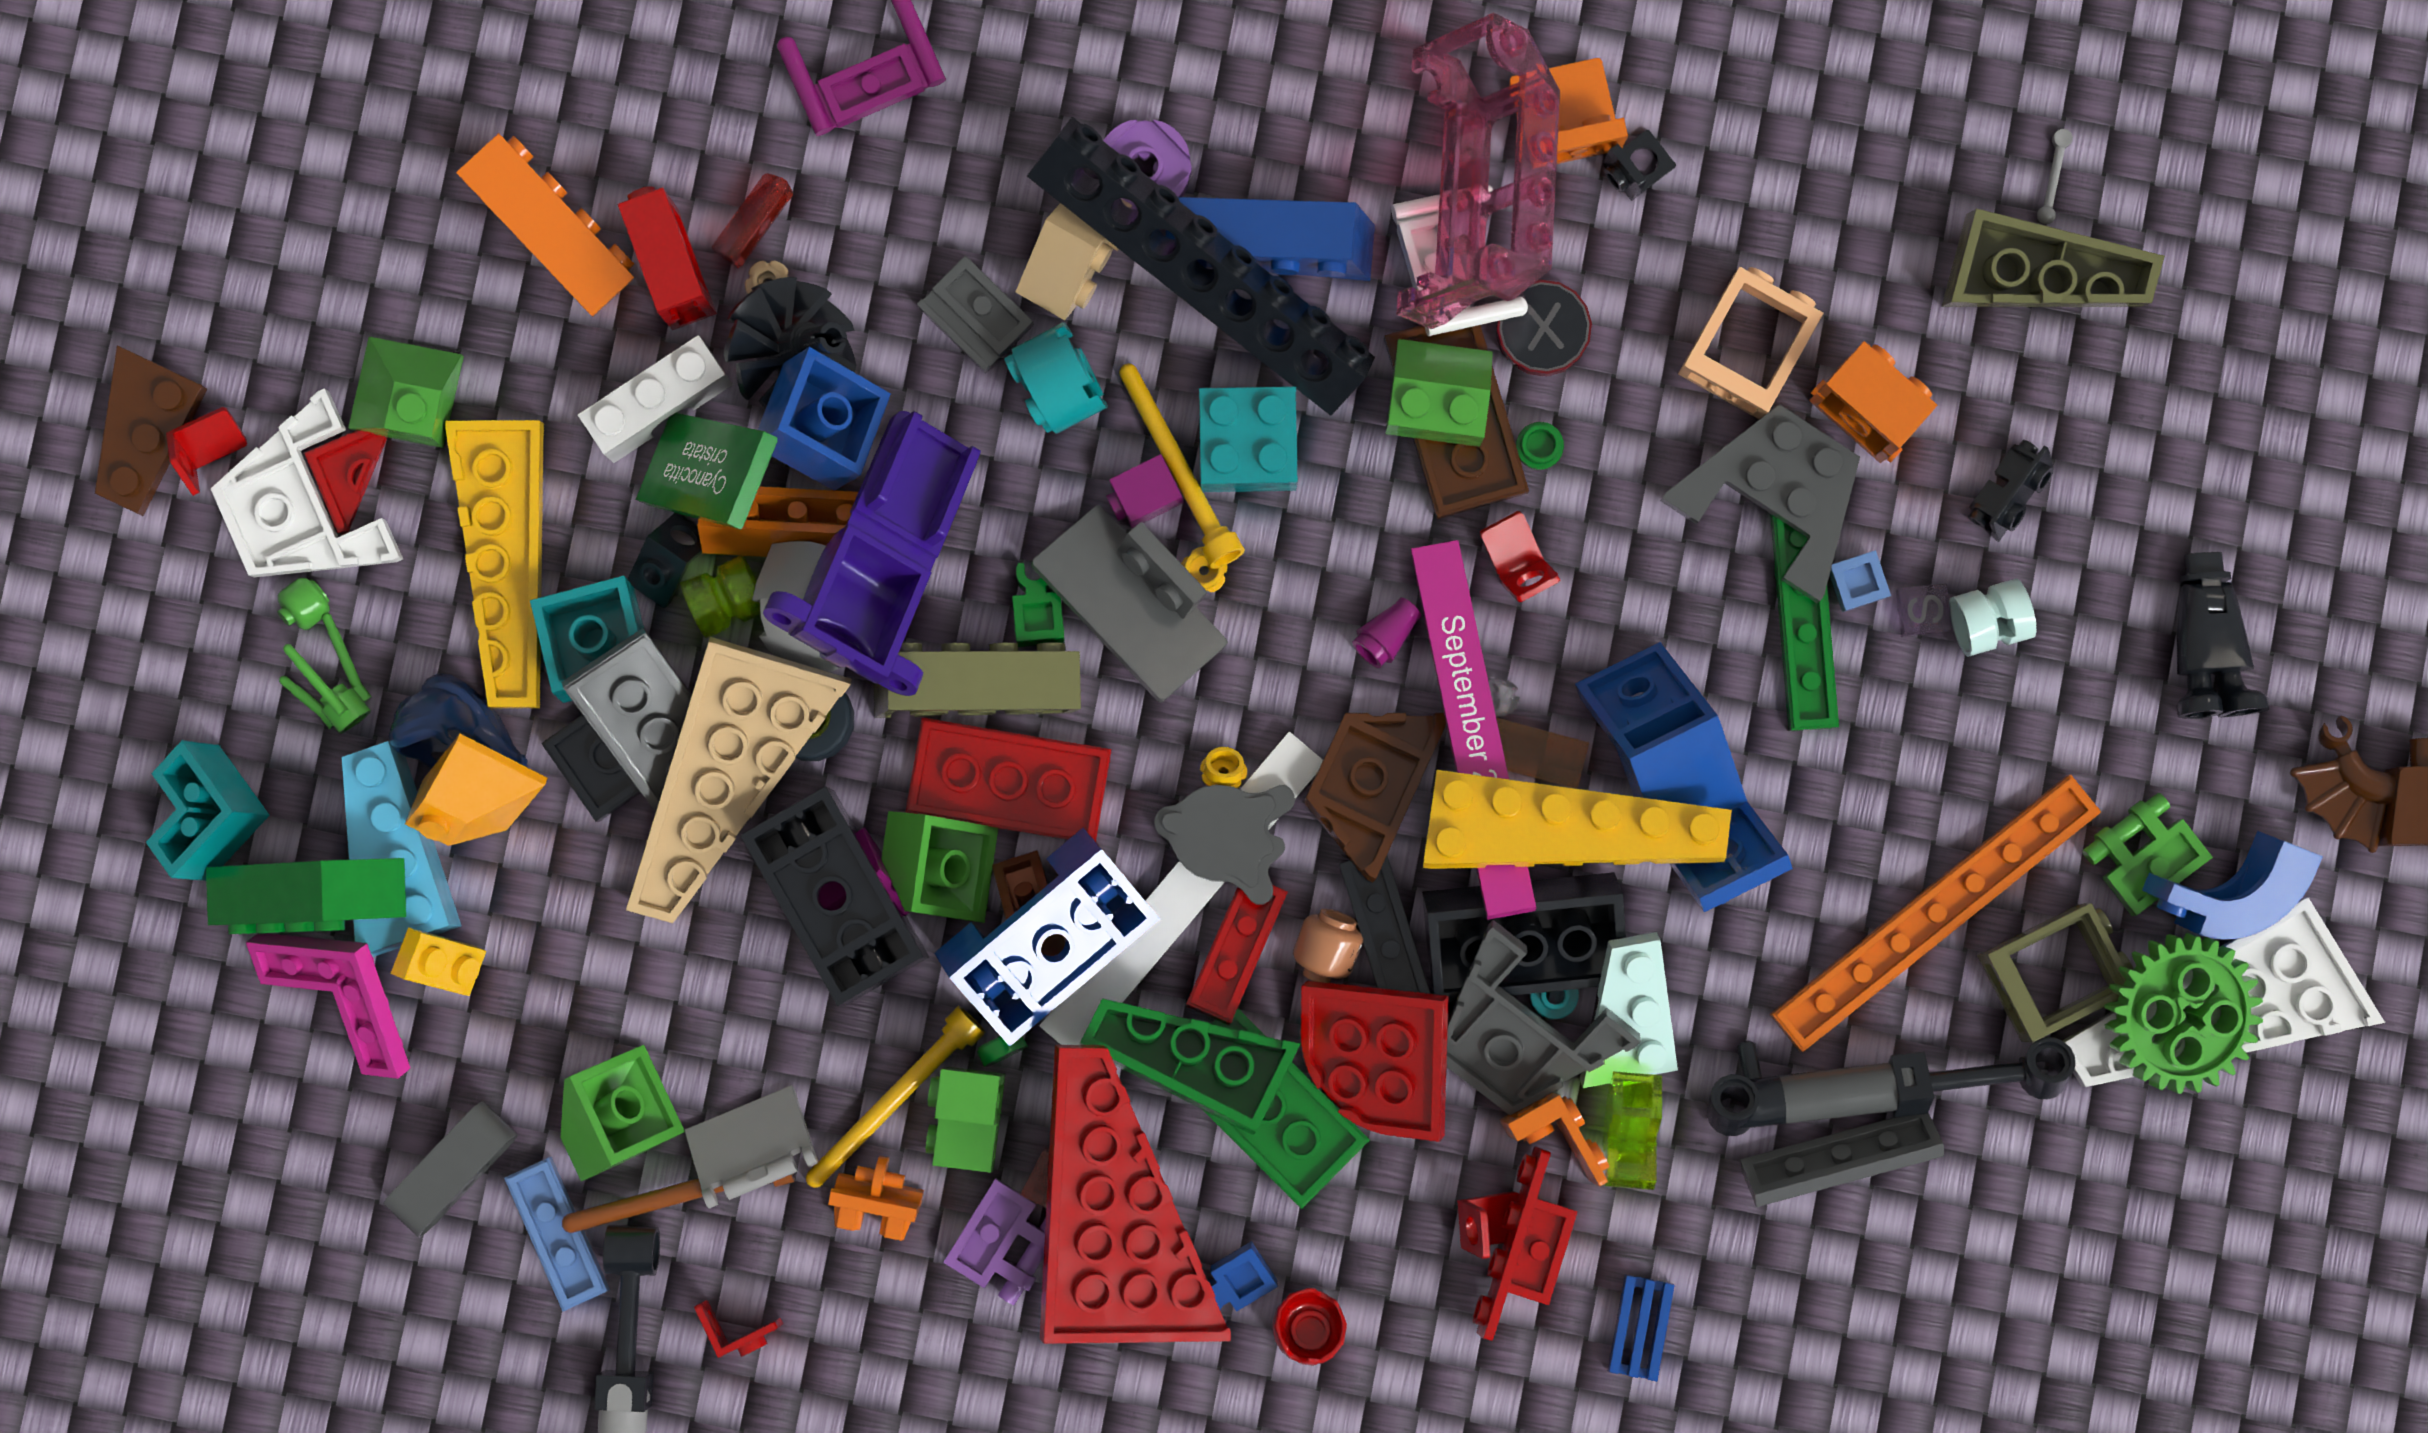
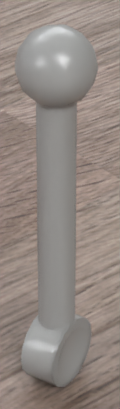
M2067 129L2058 130L2052 137L2055 153L2044 205L2037 212V219L2042 224H2050L2056 217L2053 204L2064 151L2073 140L2071 132Z

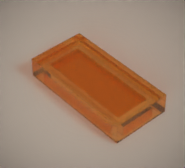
M1496 718L1508 772L1567 788L1578 789L1589 742Z

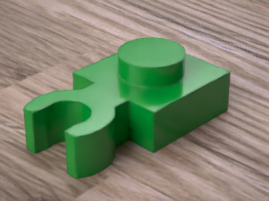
M1018 563L1016 567L1017 584L1026 593V595L1012 596L1016 643L1018 647L1037 646L1039 643H1065L1061 598L1055 592L1046 593L1049 585L1042 578L1038 580L1027 578L1024 563Z

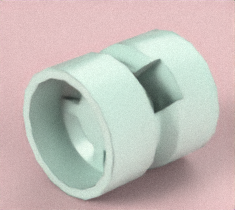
M2017 578L1990 586L1987 595H1984L1979 590L1951 597L1949 600V614L1959 646L1967 657L1996 649L1999 640L2006 645H2011L2036 636V619L2032 603L2026 588Z

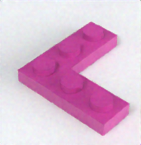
M257 933L245 942L260 984L333 992L361 1074L399 1079L410 1069L403 1048V1042L397 1031L388 999L385 996L373 956L367 943Z

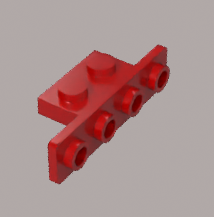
M1534 1146L1531 1155L1525 1154L1521 1160L1517 1173V1182L1521 1183L1522 1186L1517 1203L1510 1201L1506 1208L1502 1222V1229L1507 1230L1502 1249L1495 1248L1488 1266L1487 1276L1493 1278L1487 1296L1481 1295L1474 1310L1473 1323L1478 1325L1476 1333L1483 1339L1493 1341L1508 1293L1542 1304H1550L1578 1213L1576 1210L1537 1198L1551 1152Z

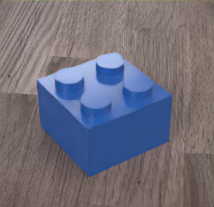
M808 347L783 363L758 430L765 431L778 438L772 457L835 491L861 476L891 393L815 349Z

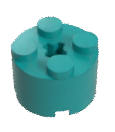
M1064 322L1012 348V354L1004 358L1016 383L1021 382L1025 390L1029 391L1032 396L1026 399L1025 403L1035 423L1038 426L1042 424L1047 433L1053 431L1055 434L1108 408L1107 403L1101 398L1104 395L1086 356L1081 348H1073L1069 338L1074 335Z

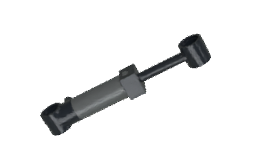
M2045 1037L2035 1041L2029 1047L2026 1055L2020 1057L2019 1062L1929 1072L1924 1051L1891 1055L1888 1063L1762 1077L1756 1043L1744 1041L1737 1046L1742 1075L1730 1074L1720 1078L1714 1084L1707 1105V1118L1716 1132L1725 1136H1738L1744 1134L1750 1128L1891 1111H1893L1894 1118L1928 1114L1935 1098V1091L2020 1082L2022 1088L2030 1096L2048 1100L2057 1097L2064 1090L2076 1066L2075 1055L2064 1041ZM2047 1062L2056 1069L2058 1074L2046 1075L2037 1068L2036 1063ZM1728 1098L1736 1099L1744 1105L1745 1110L1738 1113L1730 1112L1722 1106L1721 1102Z

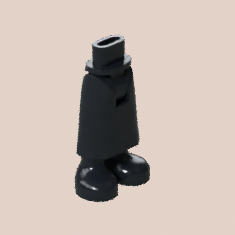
M2199 552L2184 555L2186 575L2180 577L2182 588L2177 613V675L2188 676V690L2186 695L2177 704L2178 717L2183 719H2203L2218 715L2220 718L2270 710L2268 697L2261 691L2247 689L2242 680L2241 672L2254 669L2236 592L2232 582H2227L2231 580V572L2224 571L2222 552ZM2210 674L2217 675L2218 694L2212 688Z

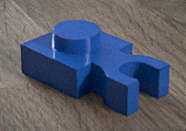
M1252 1241L1211 1265L1210 1273L1214 1278L1207 1280L1214 1291L1219 1309L1221 1310L1223 1305L1230 1302L1236 1312L1278 1287L1277 1278Z

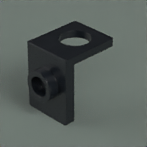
M1650 130L1644 131L1623 148L1618 143L1609 149L1603 162L1606 168L1604 172L1609 182L1618 192L1622 193L1624 191L1631 201L1676 167V163ZM1647 149L1656 156L1657 167L1654 172L1642 175L1630 159L1635 151Z
M674 513L650 533L629 574L628 581L632 586L661 607L666 608L671 603L689 564L702 553L698 527L680 514ZM674 530L683 531L693 538L695 544L683 545L675 541L670 532Z

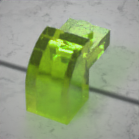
M1613 1071L1608 1089L1603 1131V1152H1605V1158L1610 1166L1605 1170V1176L1608 1180L1605 1186L1654 1190L1657 1181V1134L1662 1121V1075Z

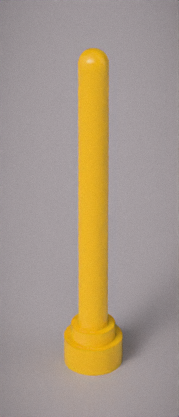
M1124 364L1119 370V376L1204 534L1202 538L1204 544L1202 552L1212 569L1235 561L1245 551L1236 532H1230L1227 526L1220 525L1139 371L1133 364Z
M958 1005L945 1018L947 1024L941 1029L944 1034L807 1172L806 1182L810 1187L818 1188L822 1186L957 1048L962 1050L967 1044L973 1046L986 1033L983 1027L965 1009Z

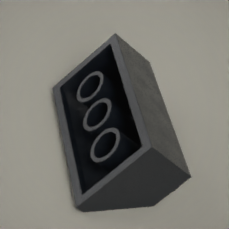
M1615 872L1532 880L1531 884L1536 911L1489 920L1486 917L1480 886L1422 892L1433 994L1447 995L1448 1002L1457 1000L1487 926L1492 920L1527 946V954L1498 985L1511 996L1599 987L1608 941L1626 938L1623 892Z

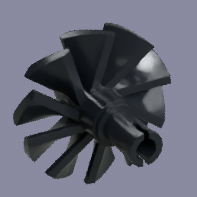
M797 277L778 278L751 288L752 292L746 295L731 310L728 320L734 324L724 349L725 362L757 358L756 361L736 363L739 391L746 400H749L774 371H779V376L783 363L808 347L815 349L855 373L856 361L846 332L854 331V327L846 315L828 301L832 295L831 292L818 285L796 281ZM776 381L758 400L764 409L767 407Z

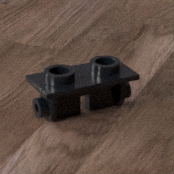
M2022 440L2019 445L2014 444L1995 470V475L2008 482L2007 485L2003 488L1988 480L1969 506L1972 512L1968 519L1982 528L1987 523H1990L1994 538L1998 542L2007 530L2014 531L2018 527L2026 513L2025 504L2034 492L2040 493L2044 490L2053 475L2054 469L2052 468L2049 448L2045 445L2036 455L2039 450L2031 442Z

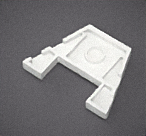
M325 388L316 392L310 398L311 402L297 415H291L278 427L279 431L260 448L256 447L211 488L245 569L251 577L395 563L403 560L388 523L383 518L340 537L336 533L301 453L302 450L346 431L331 394Z

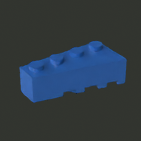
M1178 197L1179 202L1193 213L1210 220L1216 227L1217 232L1232 244L1248 250L1254 257L1255 262L1268 272L1279 275H1306L1370 281L1375 225L1356 202ZM1166 230L1165 237L1175 239L1174 235ZM1197 259L1203 267H1212L1209 262Z

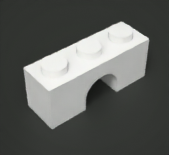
M698 335L579 413L578 417L602 453L615 463L652 439L653 435L651 432L663 420L686 408H691L693 411L733 384L708 346Z

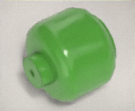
M298 578L283 588L277 596L281 607L277 611L280 618L286 625L291 626L295 623L303 630L311 629L330 610L328 597L312 579Z

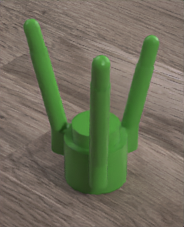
M325 613L322 616V620L352 688L347 689L342 683L330 689L290 644L284 645V652L322 696L320 702L322 704L287 676H281L279 682L316 713L329 729L335 728L339 734H343L359 724L371 713L365 702L371 699L372 696L362 685L332 616L329 613Z

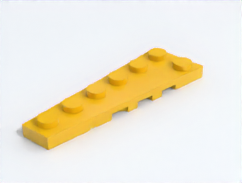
M540 420L445 421L453 480L456 482L459 502L460 526L463 528L466 567L467 572L470 574L473 593L474 619L479 632L478 645L487 704L490 708H540L541 645L530 600L541 598L544 423Z

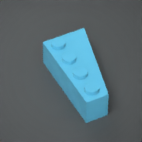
M389 741L343 756L342 771L349 860L404 858L406 917L353 920L355 942L367 943L370 953L375 957L400 948L408 927L434 935L461 927L462 925L434 841L424 837L419 831L405 825L417 795L406 757L396 752Z

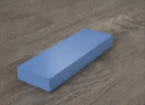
M548 1157L505 1177V1182L562 1312L609 1291L610 1288L585 1231L568 1233L562 1228L563 1217L576 1211L552 1157Z

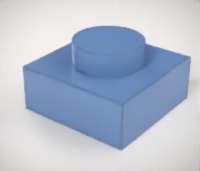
M1876 550L1832 564L1830 578L1842 612L1891 596Z

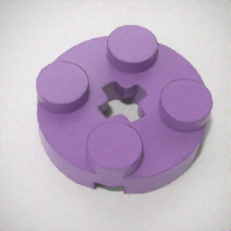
M1136 119L1118 125L1105 137L1103 141L1119 154L1126 155L1133 160L1139 157L1141 160L1146 161L1152 157L1156 163L1153 165L1155 174L1150 179L1158 185L1168 187L1177 197H1183L1188 188L1192 167L1188 146L1183 137L1173 127L1162 121L1153 120V122L1144 120L1137 122ZM1121 198L1126 202L1132 204L1131 209H1137V207L1132 201L1125 198Z

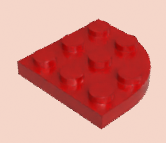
M1306 981L1301 986V1046L1307 1070L1317 1089L1321 1087L1327 1096L1340 1108L1338 1112L1360 1127L1389 1136L1440 1142L1445 1136L1448 996Z

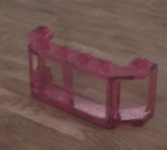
M1494 12L1413 49L1412 72L1420 74L1427 70L1433 75L1437 89L1428 93V101L1445 109L1435 274L1429 272L1417 277L1416 286L1423 288L1422 290L1409 287L1398 292L1396 315L1430 329L1445 325L1470 304L1490 295L1506 301L1513 300L1552 269L1560 89L1529 30ZM1486 36L1487 49L1493 61L1501 68L1519 76V82L1481 98L1461 60L1447 53ZM1518 112L1514 182L1489 192L1492 127L1496 121ZM1513 205L1511 249L1508 250L1497 244L1485 246L1488 217L1493 212Z

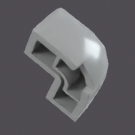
M791 541L772 544L756 582L753 601L760 602L761 620L765 630L759 637L774 656L823 671L833 672L838 667L822 659L820 652L788 635V632L770 623L763 615L771 593L775 591L787 592L803 600L817 562L826 545L811 541Z

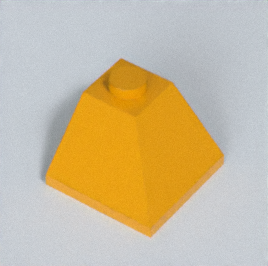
M459 733L423 779L405 825L419 831L428 839L440 841L448 846L506 831L545 786L548 778Z

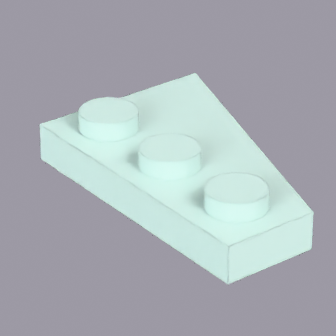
M1657 932L1608 941L1597 993L1599 1001L1595 1019L1608 1008L1640 1033L1641 1042L1628 1052L1622 1050L1607 1058L1605 1064L1591 1072L1587 1070L1582 1072L1579 1079L1582 1088L1678 1070L1661 941Z

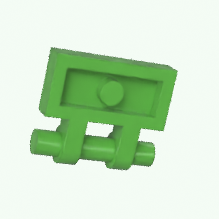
M2157 793L2146 802L2138 801L2128 809L2129 815L2111 829L2105 826L2094 835L2095 841L2082 850L2083 855L2092 865H2096L2106 856L2111 857L2117 865L2102 878L2131 916H2137L2159 899L2142 891L2149 873L2179 884L2213 858L2184 819L2175 821L2167 828L2163 825L2158 817L2171 806L2161 793ZM2140 830L2145 831L2151 840L2131 854L2124 843Z

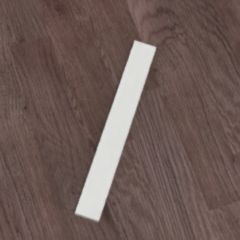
M1288 732L1240 790L1247 793H1261L1276 786L1285 785L1291 788L1296 799L1317 774L1323 759L1291 732ZM1277 820L1270 823L1268 830H1270V828L1275 824ZM1179 861L1146 900L1160 920L1053 1009L1040 1024V1027L1061 1045H1079L1102 998L1123 1003L1225 882H1212L1197 877Z

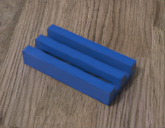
M1625 1274L1608 1372L1658 1381L1675 1287L1673 1283ZM1640 1287L1643 1288L1630 1363L1624 1364L1621 1363L1634 1288ZM1656 1290L1661 1291L1648 1365L1647 1368L1640 1367L1653 1293Z

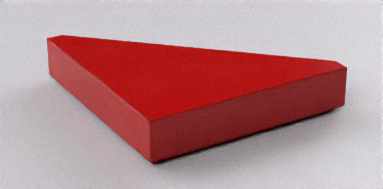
M356 430L304 453L336 530L340 535L348 533L387 440L386 436Z

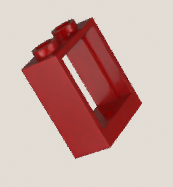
M648 186L628 194V200L617 205L658 314L672 331L716 315L717 312L679 210L665 189L662 187L655 190V187Z

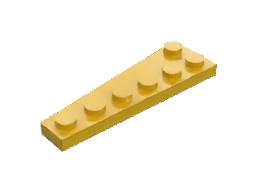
M1437 770L1423 868H1485L1486 865L1534 867L1535 864L1581 866L1583 863L1613 862L1614 865L1640 864L1642 862H1652L1655 864L1725 862L1732 810Z

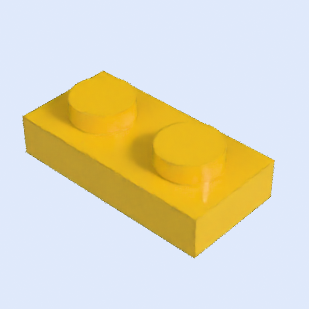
M408 927L390 974L404 980L470 996L487 951L474 945Z

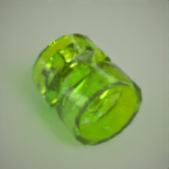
M743 555L718 565L717 577L715 578L708 573L697 574L680 582L683 595L693 618L706 639L726 631V628L731 626V619L734 616L746 622L761 615L760 602L753 601L757 580Z

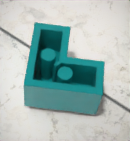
M181 740L151 773L176 810L146 841V844L170 878L206 881V867L223 866L270 815L220 745Z

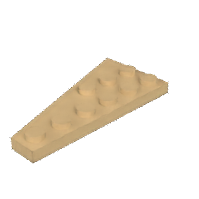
M709 637L628 900L627 911L674 923L706 880L708 873L723 853H726L733 844L737 834L749 818L753 817L794 762L796 755L823 723L833 705L849 688L852 679Z

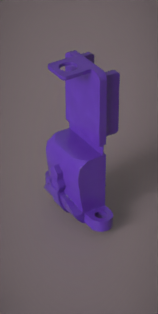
M899 411L889 420L851 508V515L847 525L838 531L824 548L803 600L787 592L775 591L771 593L763 611L764 617L770 623L820 652L822 659L838 668L847 667L871 682L878 683L894 693L905 696L916 694L923 678V671L916 664L898 655L932 573L931 569L940 554L981 453V450L971 446L968 448L922 420L923 416L916 411L911 413Z

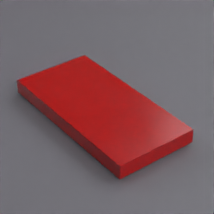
M922 718L905 812L1069 840L1079 830L1084 828L1096 842L1112 749Z

